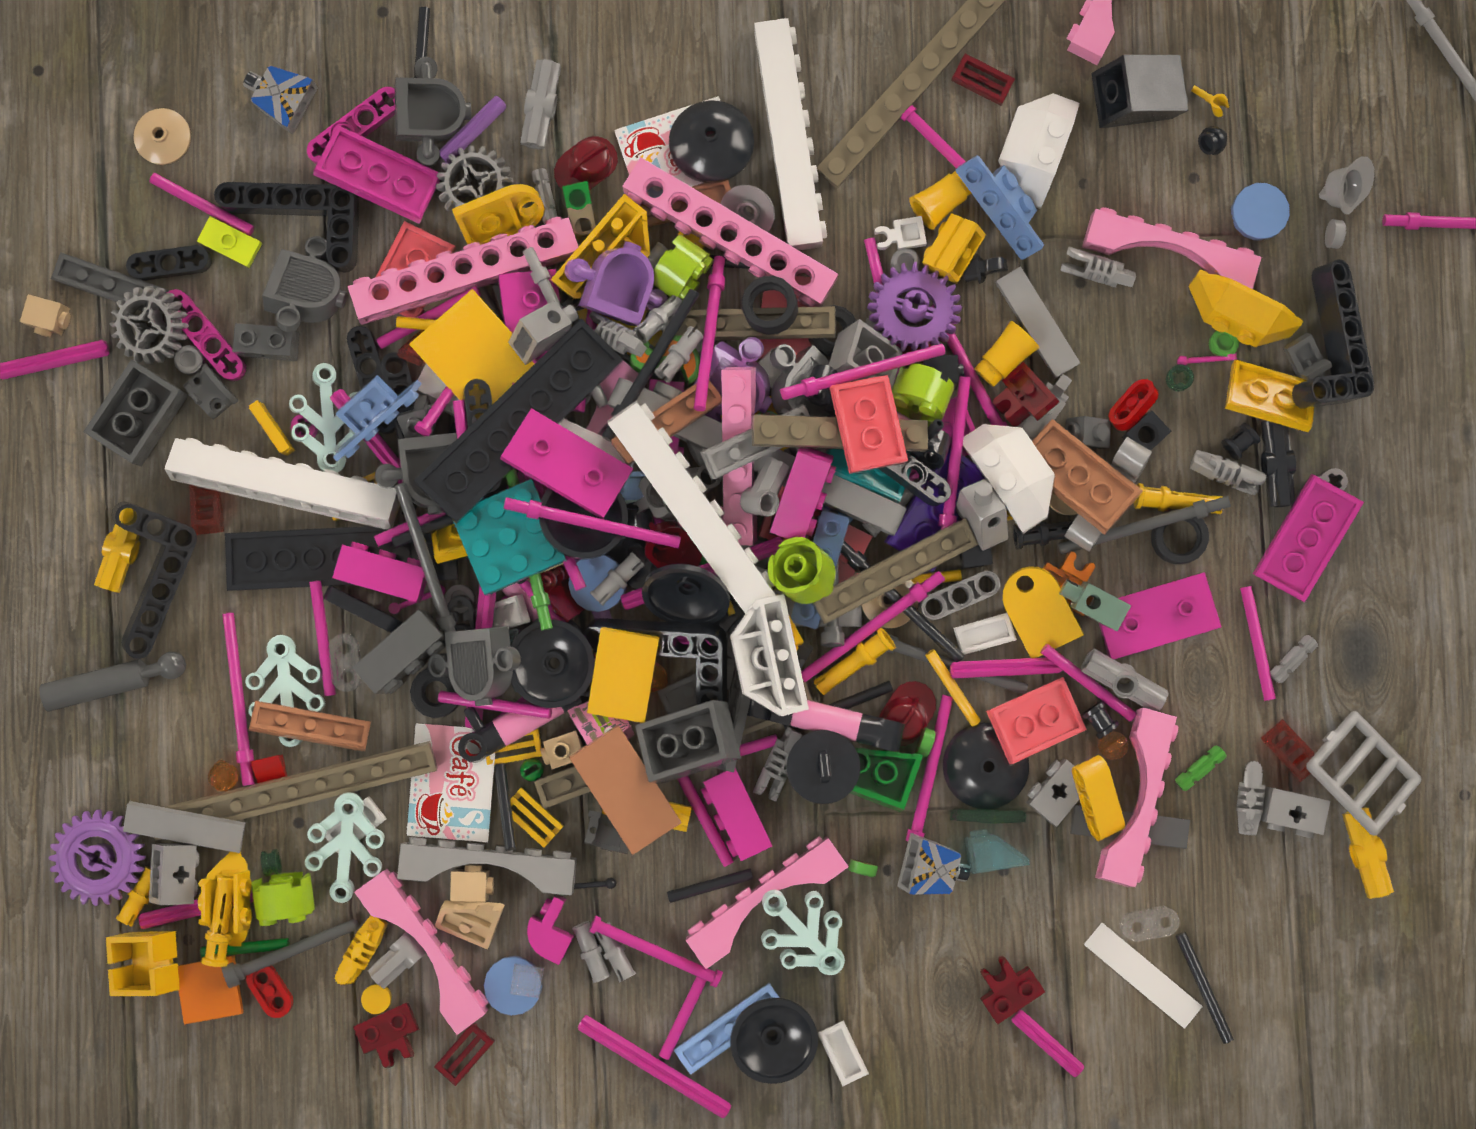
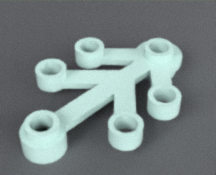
M321 363L315 367L312 378L314 383L320 387L322 417L307 405V401L302 395H294L289 401V408L292 412L303 416L323 434L324 445L309 434L308 427L302 423L293 426L291 436L295 441L302 442L317 455V465L320 470L328 469L340 472L346 463L345 455L335 464H329L326 461V457L330 454L335 455L340 446L355 433L349 428V433L336 445L335 433L344 424L337 415L334 416L333 402L330 399L332 395L331 385L336 379V371L332 365ZM323 369L328 370L330 377L323 379L320 377L319 372ZM358 392L351 393L349 395L350 399ZM299 399L303 402V407L296 409L293 407L292 402ZM303 428L306 435L301 438L297 437L295 429Z
M286 635L273 637L267 644L268 657L255 673H251L246 677V686L251 690L261 689L265 684V678L277 665L278 677L259 701L272 704L280 694L281 705L294 708L293 692L306 702V706L310 711H321L325 707V699L321 695L314 694L290 675L289 663L303 673V678L308 683H317L321 680V669L317 666H311L296 654L295 642ZM279 644L285 646V652L282 655H279L276 651V647ZM311 669L317 671V677L314 680L308 677V672ZM254 676L260 679L257 687L251 684V679ZM315 697L320 700V706L317 709L311 705V701ZM253 702L249 706V714L251 717L255 702ZM279 736L280 742L287 747L297 746L303 741L297 739L289 741L286 737Z
M351 792L341 794L335 801V811L320 823L313 824L307 832L308 839L311 842L319 843L325 838L329 829L342 821L341 832L318 851L309 853L305 859L307 869L317 871L322 867L324 860L339 849L337 879L330 887V896L338 903L349 901L355 890L353 882L349 879L351 851L363 863V870L367 876L375 877L382 869V862L378 858L373 857L353 834L354 823L367 836L366 844L372 849L382 846L385 840L384 833L376 829L363 814V800L360 796ZM344 804H351L354 811H345ZM319 829L322 832V836L315 837L312 834V830ZM370 836H379L380 842L373 843ZM311 857H316V858H318L319 864H318V865H313V864H311V863H310V858H311ZM375 863L378 870L371 871L368 868V864ZM343 888L346 891V895H338L336 889Z
M778 890L766 892L762 898L765 912L771 916L779 915L797 935L777 934L775 930L768 929L761 935L763 946L769 950L777 947H809L815 954L797 955L792 949L782 951L780 960L783 967L786 969H793L796 966L818 967L819 971L826 975L839 973L845 963L842 951L837 948L839 928L842 926V919L839 913L829 911L824 915L823 921L827 928L826 944L824 946L818 939L820 909L824 904L819 892L811 891L805 896V903L808 908L807 927L787 907V902L782 892ZM777 897L778 901L775 904L768 903L769 899ZM816 897L819 899L817 904H809L812 898ZM832 917L838 918L835 924H829V919ZM774 936L775 940L772 943H767V937ZM787 956L794 957L791 962H785L784 960ZM827 957H834V960L832 962H825V959Z

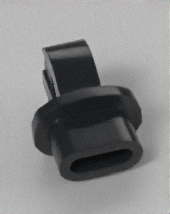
M975 254L964 271L965 281L978 280L979 284L985 281L988 274L1008 271L1007 260L1003 257L983 260L978 254Z

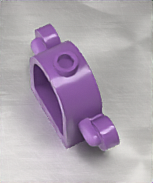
M625 241L623 248L610 249L603 252L594 261L592 268H590L585 260L579 258L572 259L565 265V275L570 281L583 282L587 279L579 306L630 326H638L641 323L645 309L651 311L653 308L660 307L668 300V297L663 291L652 289L654 284L652 265L648 258L640 252L642 247Z
M748 337L740 344L738 351L721 341L713 350L709 380L722 396V369L726 367H756L755 413L760 411L765 414L772 403V399L769 397L770 380L765 369L756 362L764 352L763 343L756 337ZM722 404L705 414V416L722 423L720 416L722 415Z

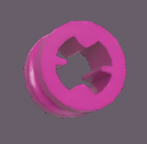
M298 414L291 421L290 428L292 430L294 425L301 423L303 420L306 423L309 422ZM311 424L308 428L309 434L314 438L318 433V429ZM298 428L295 429V435L297 437L301 438L305 436L304 432H298Z

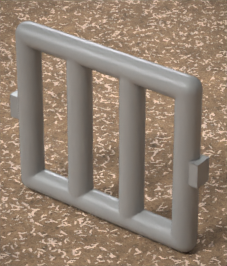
M1352 711L1335 731L1328 732L1322 739L1324 744L1308 761L1306 768L1369 834L1376 836L1394 815L1401 814L1405 809L1406 805L1404 802L1421 783V776L1357 711ZM1356 726L1366 736V739L1338 773L1331 778L1321 765L1352 728ZM1376 747L1387 759L1356 797L1352 799L1341 787L1373 748ZM1396 767L1407 781L1373 821L1362 807Z

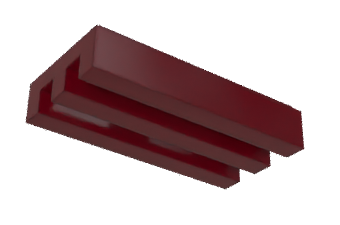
M965 53L951 81L1002 106L1015 78ZM965 64L1006 83L1005 87L964 67ZM960 74H963V75H965V76H967V77H969V78H971V79H973V80H975V81H977V82H979V83H981V84H983V85H985V86H987V87H989V88H991V89H993V90H995V91L1001 93V95H998V94H996V93H994V92H992V91H990V90H988V89L982 87L981 85H979V84H977V83H975V82H973V81H971V80H969V79H967V78L961 76Z
M474 1022L445 1053L434 1068L456 1086L495 1040L489 1037ZM474 1032L477 1036L448 1069L443 1067L466 1038ZM482 1039L485 1044L456 1077L451 1073Z

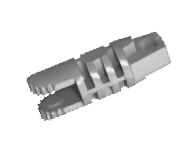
M1068 247L1067 255L1086 263L1084 268L1070 263H1063L1061 271L1115 288L1117 284L1133 287L1136 273L1125 269L1124 263Z
M594 311L589 315L591 320L598 324L594 331L613 350L623 355L627 351L638 357H642L647 350L643 342L636 338L638 336L637 332Z
M1196 450L1190 464V469L1208 477V479L1214 480L1215 478L1218 483H1223L1226 486L1231 484V488L1251 495L1257 494L1260 489L1258 485L1263 484L1267 478V475L1244 464L1238 465L1236 461H1230L1228 458L1223 460V457L1220 455Z
M787 727L781 740H776L765 767H763L756 782L753 793L761 795L772 777L775 780L769 791V799L777 801L787 780L788 755L794 744L802 736L798 730Z
M1258 761L1247 762L1243 782H1239L1236 808L1238 833L1257 835L1263 814L1266 785H1262L1263 770L1261 764Z

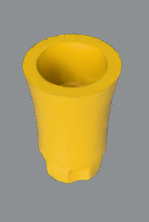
M956 171L924 191L911 196L909 202L916 216H922L923 224L927 228L934 230L950 212L967 200V196L972 193Z
M1010 321L1001 336L982 356L983 360L980 361L974 370L988 384L994 387L1002 378L1005 379L1022 361L1040 347L1026 331L1015 322Z

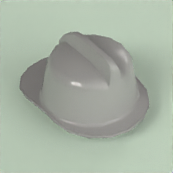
M1361 156L1348 167L1330 172L1325 186L1319 193V198L1327 200V203L1332 207L1340 208L1344 214H1350L1368 196L1373 186L1374 166L1372 161L1368 157Z

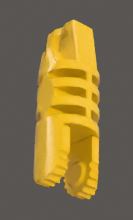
M370 915L357 931L343 955L338 971H336L334 979L337 984L355 983L362 970L366 969L379 947L388 923L385 920Z

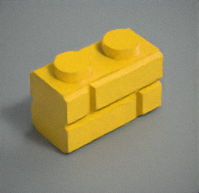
M951 213L947 221L940 225L938 236L933 245L928 246L925 250L922 263L929 266L928 270L931 273L937 270L939 277L944 278L948 276L949 281L957 284L986 234L977 223Z

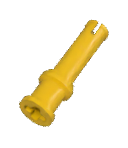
M1137 483L1136 486L1143 491L1135 500L1134 508L1140 509L1142 506L1152 507L1164 512L1168 508L1183 509L1193 506V502L1200 500L1207 502L1222 498L1223 496L1171 491L1167 486L1153 488L1144 487L1142 483ZM1218 510L1211 513L1221 515L1222 510Z
M880 627L876 635L866 642L861 641L857 644L856 650L823 675L814 679L817 689L825 695L866 664L869 666L875 664L876 659L888 650L893 651L896 649L892 638Z
M218 875L211 928L205 933L207 946L205 957H202L201 963L207 966L225 967L228 965V959H226L228 942L232 940L231 932L228 930L234 888L233 876ZM223 894H226L223 916H220ZM218 944V952L215 954V948Z

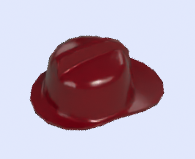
M599 136L588 137L575 144L556 162L554 178L558 186L562 189V186L588 181L589 190L609 177L616 168L618 157L614 145L607 139Z
M663 521L657 524L649 523L650 530L681 537L679 548L645 541V555L656 567L660 568L670 564L699 565L702 553L684 529L671 521Z
M909 681L900 685L894 691L879 717L905 724L900 746H907L914 743L920 737L923 729L932 719L936 710V698L933 691L926 684L918 681Z

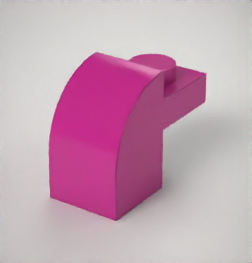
M558 894L554 896L553 900L546 899L540 911L544 918L541 919L532 915L527 927L528 940L534 951L557 965L561 963L574 937L573 934L554 925L567 900Z

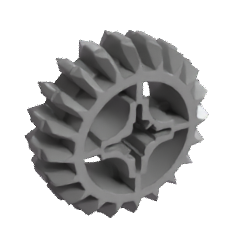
M470 145L469 153L465 154L462 148L458 149L460 156L457 158L453 154H449L448 157L452 162L450 165L442 162L441 167L446 173H437V178L444 182L436 184V188L442 192L438 197L441 202H446L445 209L451 211L453 208L465 204L457 199L461 195L463 198L473 196L477 199L485 196L486 190L493 186V182L497 181V188L495 190L497 191L514 184V180L511 177H507L511 173L510 167H503L506 163L503 157L496 159V151L492 150L487 154L485 146H481L478 153H476L474 146ZM472 164L486 165L494 171L489 173L488 171L477 172L473 169ZM461 169H464V178L456 183L457 186L453 188L456 175ZM471 173L479 184L478 190L480 195L477 194L470 183L472 181Z
M145 286L144 290L142 287H136L133 289V293H124L125 301L118 300L116 302L120 310H113L111 312L117 319L109 323L117 329L111 336L113 338H120L116 347L119 349L125 348V356H134L136 362L144 360L146 364H153L154 361L162 363L165 361V356L167 358L174 357L173 349L180 350L183 348L178 340H186L188 338L182 333V329L189 327L187 323H182V318H185L188 314L178 311L182 303L180 301L173 302L174 294H165L163 288L157 287L154 289L153 286ZM149 302L148 307H144L142 314L134 315L142 304ZM163 312L165 314L167 324L163 321ZM149 320L148 323H152V326L157 329H150L151 327H147V324L141 321ZM132 326L135 328L136 336H134ZM159 334L165 335L157 346L150 348L151 342H154Z

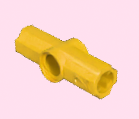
M131 508L123 509L119 515L121 523L132 521L134 512ZM116 524L114 525L113 531L106 536L103 543L102 555L104 557L95 579V586L120 593L129 565L134 563L139 553L140 541L138 539L140 535L124 530Z
M1362 808L1365 811V813L1371 818L1369 808ZM1348 811L1343 813V819L1351 842L1349 845L1350 856L1354 866L1359 869L1367 898H1380L1393 893L1394 890L1385 864L1387 853L1382 840L1377 835L1369 834Z

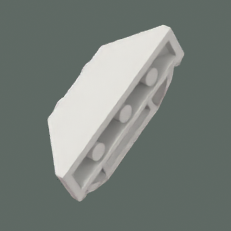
M1054 93L1017 108L998 160L1000 166L1005 165L1008 171L1015 175L1019 186L1026 195L1031 197L1035 207L1039 209L1043 205L1056 174L1079 107L1078 102Z
M983 424L964 437L963 447L985 479L992 485L994 491L1023 534L1048 518L1055 474L1023 428Z
M780 594L755 600L730 635L742 693L779 716L808 710L809 707L785 595Z

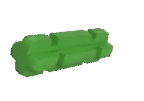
M1213 746L1207 751L1208 755L1201 756L1186 769V773H1181L1175 779L1177 785L1183 791H1187L1195 785L1194 781H1199L1215 768L1214 764L1221 763L1227 756L1221 747Z

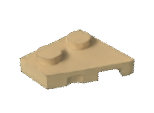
M445 900L434 927L488 950L505 905L502 903Z

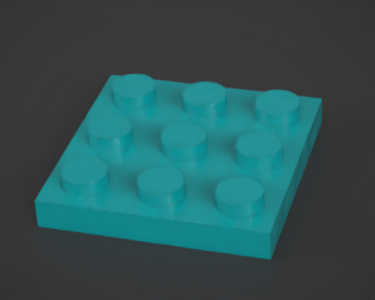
M532 479L480 501L457 524L454 522L485 596L567 561L565 555L555 550L545 539L540 528L539 518L538 520L526 517L527 514L503 509L506 497L530 502V500L541 502Z

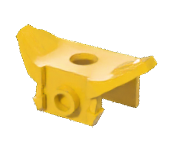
M230 851L208 873L206 879H201L198 883L199 887H201V893L198 897L201 919H199L198 923L211 928L218 881L217 876H233L234 908L231 909L228 930L231 932L232 940L228 942V945L241 946L248 935L252 921V911L250 909L252 882L248 864L244 857H242L241 852ZM223 894L220 916H223L225 894Z

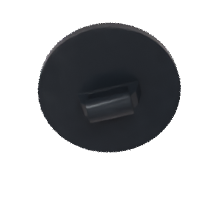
M828 730L810 732L794 744L788 755L787 776L789 782L802 798L812 803L831 804L840 801L854 789L860 775L858 753L847 738L836 732Z

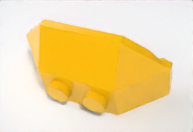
M623 194L551 278V281L571 298L581 299L587 279L583 282L570 281L565 275V265L568 261L578 258L583 259L592 268L594 261L599 255L610 249L623 248L625 241L641 246L640 252L649 258L650 244L647 211L626 194Z
M1199 270L1188 286L1203 321L1219 332H1226L1236 337L1239 342L1246 345L1258 347L1289 338L1303 323V320L1296 317L1285 305L1227 277Z

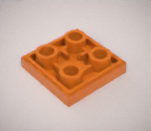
M235 955L226 956L228 964L232 962L236 964ZM201 961L178 965L180 988L178 991L184 1024L244 1013L240 986L237 985L229 989L221 967L207 966L202 964Z

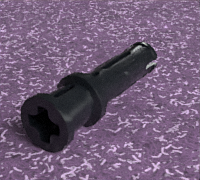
M1074 520L1051 524L1042 521L1024 534L1018 525L1014 524L1013 540L1015 547L1018 550L1026 545L1040 544V546H1046V544H1049V541L1066 539L1065 534Z

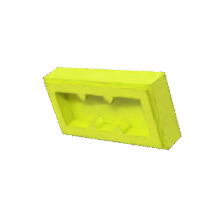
M209 216L197 240L198 243L248 268L252 265L262 245L261 241Z

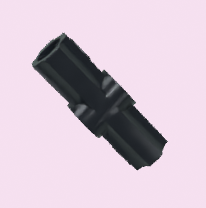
M1270 421L1261 422L1264 452L1261 455V470L1267 475L1269 508L1293 506L1296 500L1293 475L1296 472V457L1294 451L1290 448L1289 427Z

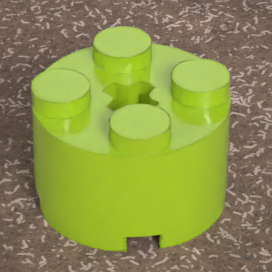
M679 235L672 242L676 245L674 250H666L654 268L653 286L668 296L675 295L683 301L689 289L697 290L700 285L697 279L702 273L705 274L709 270L714 259L705 250L684 236Z
M910 364L908 369H905L904 366L900 367L892 388L896 411L912 420L928 421V426L935 419L942 421L954 391V384L949 378L947 382L940 378L942 374L940 371L926 365Z
M804 537L789 538L778 546L780 548L775 555H771L768 562L769 579L779 591L792 601L800 604H810L832 593L836 575L834 562L814 542Z
M303 872L279 873L270 875L271 879L269 882L263 883L262 878H259L251 883L256 919L259 920L260 926L274 925L277 923V920L288 919L289 923L302 922L306 920V915L313 913V910H315L310 873H307L305 876H303Z

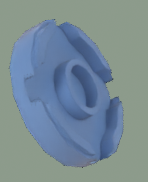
M1254 183L1245 187L1235 197L1231 207L1234 226L1244 237L1252 240H1263L1276 236L1286 226L1290 216L1289 203L1285 195L1277 187L1267 183Z
M609 555L579 560L576 564L587 587L576 591L569 577L570 593L576 603L586 610L595 612L611 609L619 603L621 595L626 592V587L624 589L620 588L604 606L590 592L608 576L607 572L612 569L614 571L620 564Z
M519 956L504 957L494 963L487 972L484 982L485 997L490 1005L500 1013L511 1016L523 1014L530 1010L540 998L543 987L541 974L536 965Z

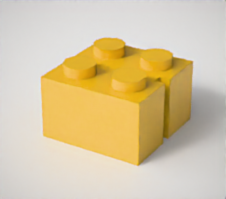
M176 931L127 932L106 937L108 964L130 959L133 961V964L108 970L110 996H158L180 990L178 963H173V958H177Z

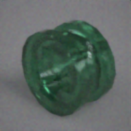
M1176 365L1167 372L1166 384L1173 391H1184L1193 383V371L1187 365ZM1183 372L1186 375L1183 379L1186 380V383L1180 382L1176 384L1173 380L1176 376H1173V373L1180 374Z
M272 849L271 853L262 851L260 861L264 876L269 877L271 873L280 875L282 864L278 849Z

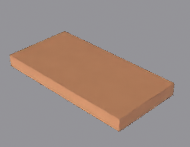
M1053 419L1032 440L1055 474L1052 493L1104 535L1143 491Z
M616 725L569 756V759L632 855L682 823L658 785L648 781L645 765L619 725Z

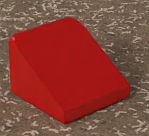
M283 754L251 761L257 783L287 776Z

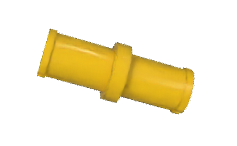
M145 866L134 889L127 893L129 897L116 917L118 921L133 927L144 904L149 903L151 868Z

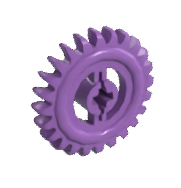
M914 262L911 271H908L905 263H902L901 273H898L894 267H891V278L883 273L881 275L882 284L875 282L873 287L876 292H870L869 294L870 300L875 302H871L867 306L868 310L875 312L870 314L869 320L878 322L874 325L873 329L876 331L883 330L882 336L887 339L891 338V345L899 343L901 351H905L907 346H910L913 352L919 346L923 349L929 347V344L931 346L940 344L938 339L947 342L949 340L947 333L953 334L956 332V327L952 324H958L961 320L960 316L955 314L961 312L962 306L954 305L960 300L961 296L959 294L951 295L955 291L956 285L953 284L946 287L945 285L949 278L945 276L940 280L937 279L938 270H935L931 275L928 274L929 266L927 264L922 271H918L917 262ZM910 291L904 299L898 298L903 292ZM929 298L933 301L935 308L929 306ZM913 303L918 304V309L912 308ZM894 310L901 311L902 317L909 323H918L924 318L931 321L921 327H909L896 317Z
M100 809L94 812L93 817H91L89 811H84L82 821L78 816H73V826L69 823H64L62 827L65 834L56 833L55 837L59 843L50 845L51 849L56 851L55 855L49 856V860L56 862V865L51 867L50 871L59 873L54 882L63 881L64 885L61 891L66 892L71 889L70 898L72 900L81 895V903L83 905L88 903L90 898L94 906L100 904V898H102L105 904H110L112 902L111 895L117 900L122 899L123 896L120 889L127 893L131 892L132 888L128 882H139V878L133 873L144 871V868L136 863L146 859L145 855L137 854V851L143 848L145 844L134 843L140 836L139 834L123 832L124 826L121 825L124 816H118L112 821L113 811H108L103 818ZM96 836L107 839L115 848L117 862L114 861L115 852L110 845L102 843L88 846L83 842L90 837ZM96 852H101L99 857L103 860L102 862L97 863L98 857L95 855ZM76 854L81 855L82 864L87 870L93 872L104 869L110 872V874L102 879L87 877L80 871L77 865Z

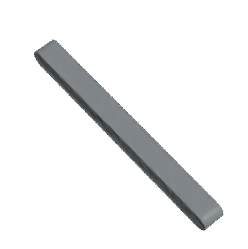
M619 378L607 405L615 408L617 404L620 405L633 382ZM643 388L637 398L640 406L646 403L652 412L670 401V399L646 388ZM704 415L673 436L706 450L722 442V423ZM778 449L753 461L754 473L759 475L767 457H773L787 464L789 472L782 485L785 487L796 457ZM833 475L831 484L825 482L822 492L827 494L823 505L895 536L907 510L898 503L836 475Z

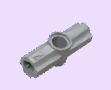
M536 60L531 89H528L525 99L524 114L526 116L520 143L528 148L537 150L545 149L550 121L554 119L556 112V90L559 83L561 65L552 60Z
M1095 648L1089 651L1084 658L1081 672L1113 689L1118 697L1123 699L1129 698L1144 708L1154 711H1160L1169 695L1168 690L1138 674L1131 665L1121 664ZM1122 678L1131 679L1127 684L1118 683Z

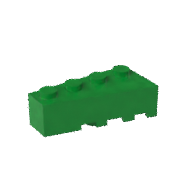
M855 748L860 760V775L856 786L850 794L898 812L903 811L923 755Z

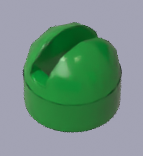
M536 758L525 760L520 767L521 776L531 782L540 779L544 773L542 762ZM537 764L539 769L526 776L524 771Z

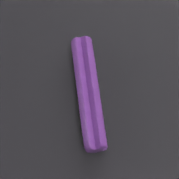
M494 96L439 150L440 157L450 164L451 161L448 155L453 154L457 157L459 155V148L465 150L506 109L504 101L498 96Z

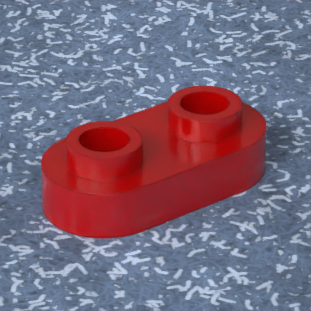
M1148 379L1136 381L1110 409L1109 420L1117 430L1125 431L1134 427L1157 401L1159 393L1153 382Z
M272 965L246 976L249 989L268 1016L281 1018L291 1011L294 1003L293 996ZM261 972L267 974V982L260 981L259 974ZM276 997L283 999L284 1004L282 1007L275 1004Z

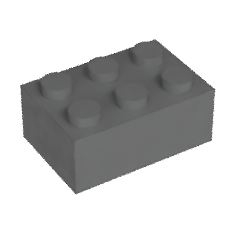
M131 359L83 432L130 463L142 467L189 395Z
M419 609L352 668L374 694H392L404 684L401 679L406 675L416 674L426 665L423 662L425 658L429 655L439 654L446 648L444 631L439 629L438 623L428 611Z
M712 700L635 725L649 782L666 783L741 759L727 702Z

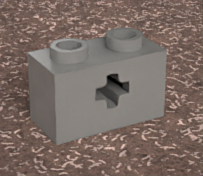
M1062 759L1060 762L1055 760L1045 772L1048 777L1042 784L1037 782L1027 794L1030 798L1026 803L1056 827L1080 800L1072 776V767L1074 765L1067 759ZM1062 784L1063 786L1060 789L1063 792L1062 796L1055 795L1052 797L1054 794L1052 786H1060Z
M1266 787L1263 814L1260 821L1267 822L1268 829L1285 832V827L1296 829L1295 835L1313 839L1314 833L1324 835L1330 801ZM1289 811H1298V817L1289 816Z
M187 843L152 844L150 903L157 905L194 904V897L198 890L197 881L195 880V868L199 864V853L196 850L197 845Z

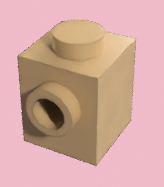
M28 294L20 322L35 328L34 333L51 338L52 333L62 335L64 329H67L70 323V308L61 303Z
M576 730L544 741V748H541L540 751L545 765L550 764L551 768L555 769L572 763L569 756L584 746L579 731Z
M467 864L465 869L451 871L450 901L486 902L489 899V895L494 893V877H489L490 870H482V865Z

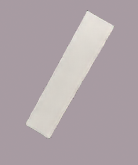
M1101 923L1084 945L1184 1029L1203 1007L1104 923Z

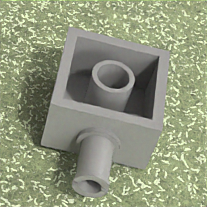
M869 318L866 319V322L859 319L838 333L828 366L833 367L837 372H842L902 355L903 351L898 346L891 345V341L880 334L881 331L873 329L874 325L878 322H872ZM898 368L855 381L888 375L892 389Z

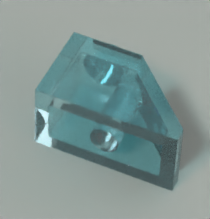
M987 829L970 831V836L964 837L970 873L972 874L1030 865L1029 859L999 836L988 833Z

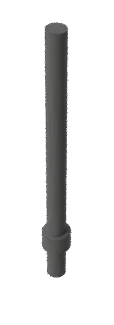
M400 483L395 486L438 614L436 620L439 629L443 630L444 634L446 632H456L454 627L456 621L453 612L448 610L406 483Z
M1225 496L1207 502L1200 500L1193 502V506L1109 529L1105 535L1101 534L1095 545L1197 517V519L1208 517V513L1231 507L1229 497ZM1070 540L1058 544L1061 555L1083 549Z
M872 633L870 636H868L867 638H865L863 641L866 642L867 640H869L871 637H873V636L876 635L877 633ZM889 635L896 649L893 651L888 650V653L893 654V652H897L929 663L925 656L929 652L928 650L898 641V637ZM939 655L947 669L950 670V665L955 661ZM1005 676L973 677L1020 694H1025L1028 688V684Z

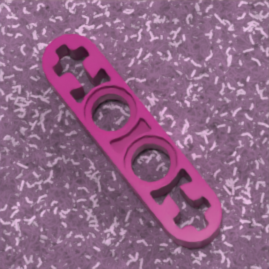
M381 88L312 139L307 146V155L310 160L317 165L321 156H315L317 154L315 149L318 146L321 148L327 146L328 141L326 139L331 138L337 125L348 128L362 137H366L395 115V98L393 99V106L390 107L388 104L382 105L385 103L383 99L385 96L388 95L390 98L395 96L394 88ZM376 103L378 108L381 107L380 110L383 113L381 116H379L376 109L372 106L373 104ZM364 111H370L374 114L373 121L368 125L359 123V115Z
M174 289L167 292L174 294L179 300L183 298L181 303L188 311V315L182 318V323L188 324L194 317H199L203 321V326L198 332H191L189 328L182 330L216 371L229 381L242 379L246 372V364L240 356L232 352L233 348L192 299L181 290ZM215 338L219 339L221 342L220 350L215 354L208 353L206 350L208 341ZM225 356L233 364L238 363L235 366L237 372L235 374L231 372L226 373L228 366L221 358Z

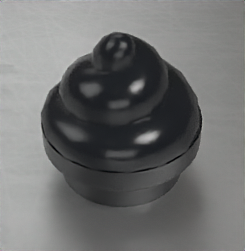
M1216 126L1205 128L1198 137V145L1201 151L1207 155L1221 153L1227 145V133Z

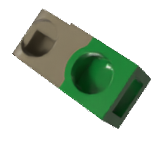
M588 181L562 186L575 238L588 236L596 227Z

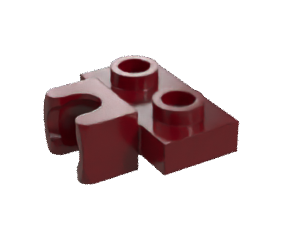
M1024 362L1017 366L1005 379H1002L1007 388L993 399V404L1002 414L1005 413L1006 419L1013 427L1021 424L1030 416V413L1037 421L1040 420L1059 403L1055 395Z
M1004 956L998 958V962L1001 965V972L998 975H991L985 968L980 971L984 980L991 988V991L980 999L997 1025L1045 993V990L1028 966L1015 973Z
M404 1003L353 1026L363 1054L377 1050L384 1068L394 1066L393 1053L396 1049L401 1052L404 1058L414 1057L413 1048L409 1038L406 1036L420 1029L409 1003Z

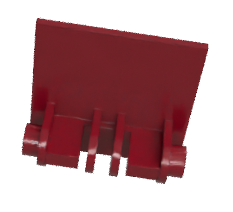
M564 564L540 573L544 591L548 593L550 604L557 616L568 622L585 610L571 596L568 585L569 575Z

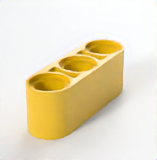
M1097 755L1072 767V776L1085 820L1094 839L1101 841L1125 829V821L1111 772L1104 758Z

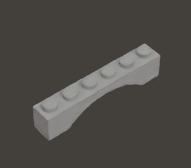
M409 837V842H404L400 845L397 879L426 882L437 874L453 867L467 864H490L519 873L532 882L542 893L572 895L574 893L577 858L570 857L571 852L553 851V856L542 855L541 849L525 848L524 853L513 852V850L506 851L505 846L497 845L495 850L484 849V844L467 843V847H456L455 841L438 840V845L426 844L427 839Z

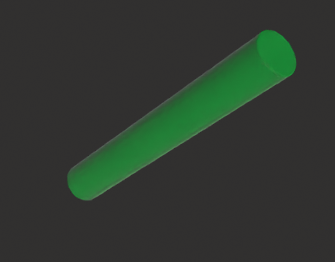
M289 938L242 942L241 946L228 945L226 956L276 951L290 945ZM216 945L215 954L218 952V945ZM201 946L200 954L202 958L205 957L206 946Z

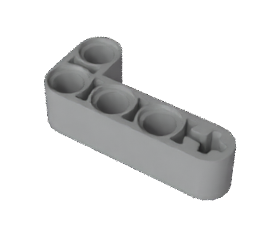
M1127 437L1117 451L1111 466L1135 484L1147 465L1152 451ZM1078 514L1065 534V538L1090 552L1102 532Z

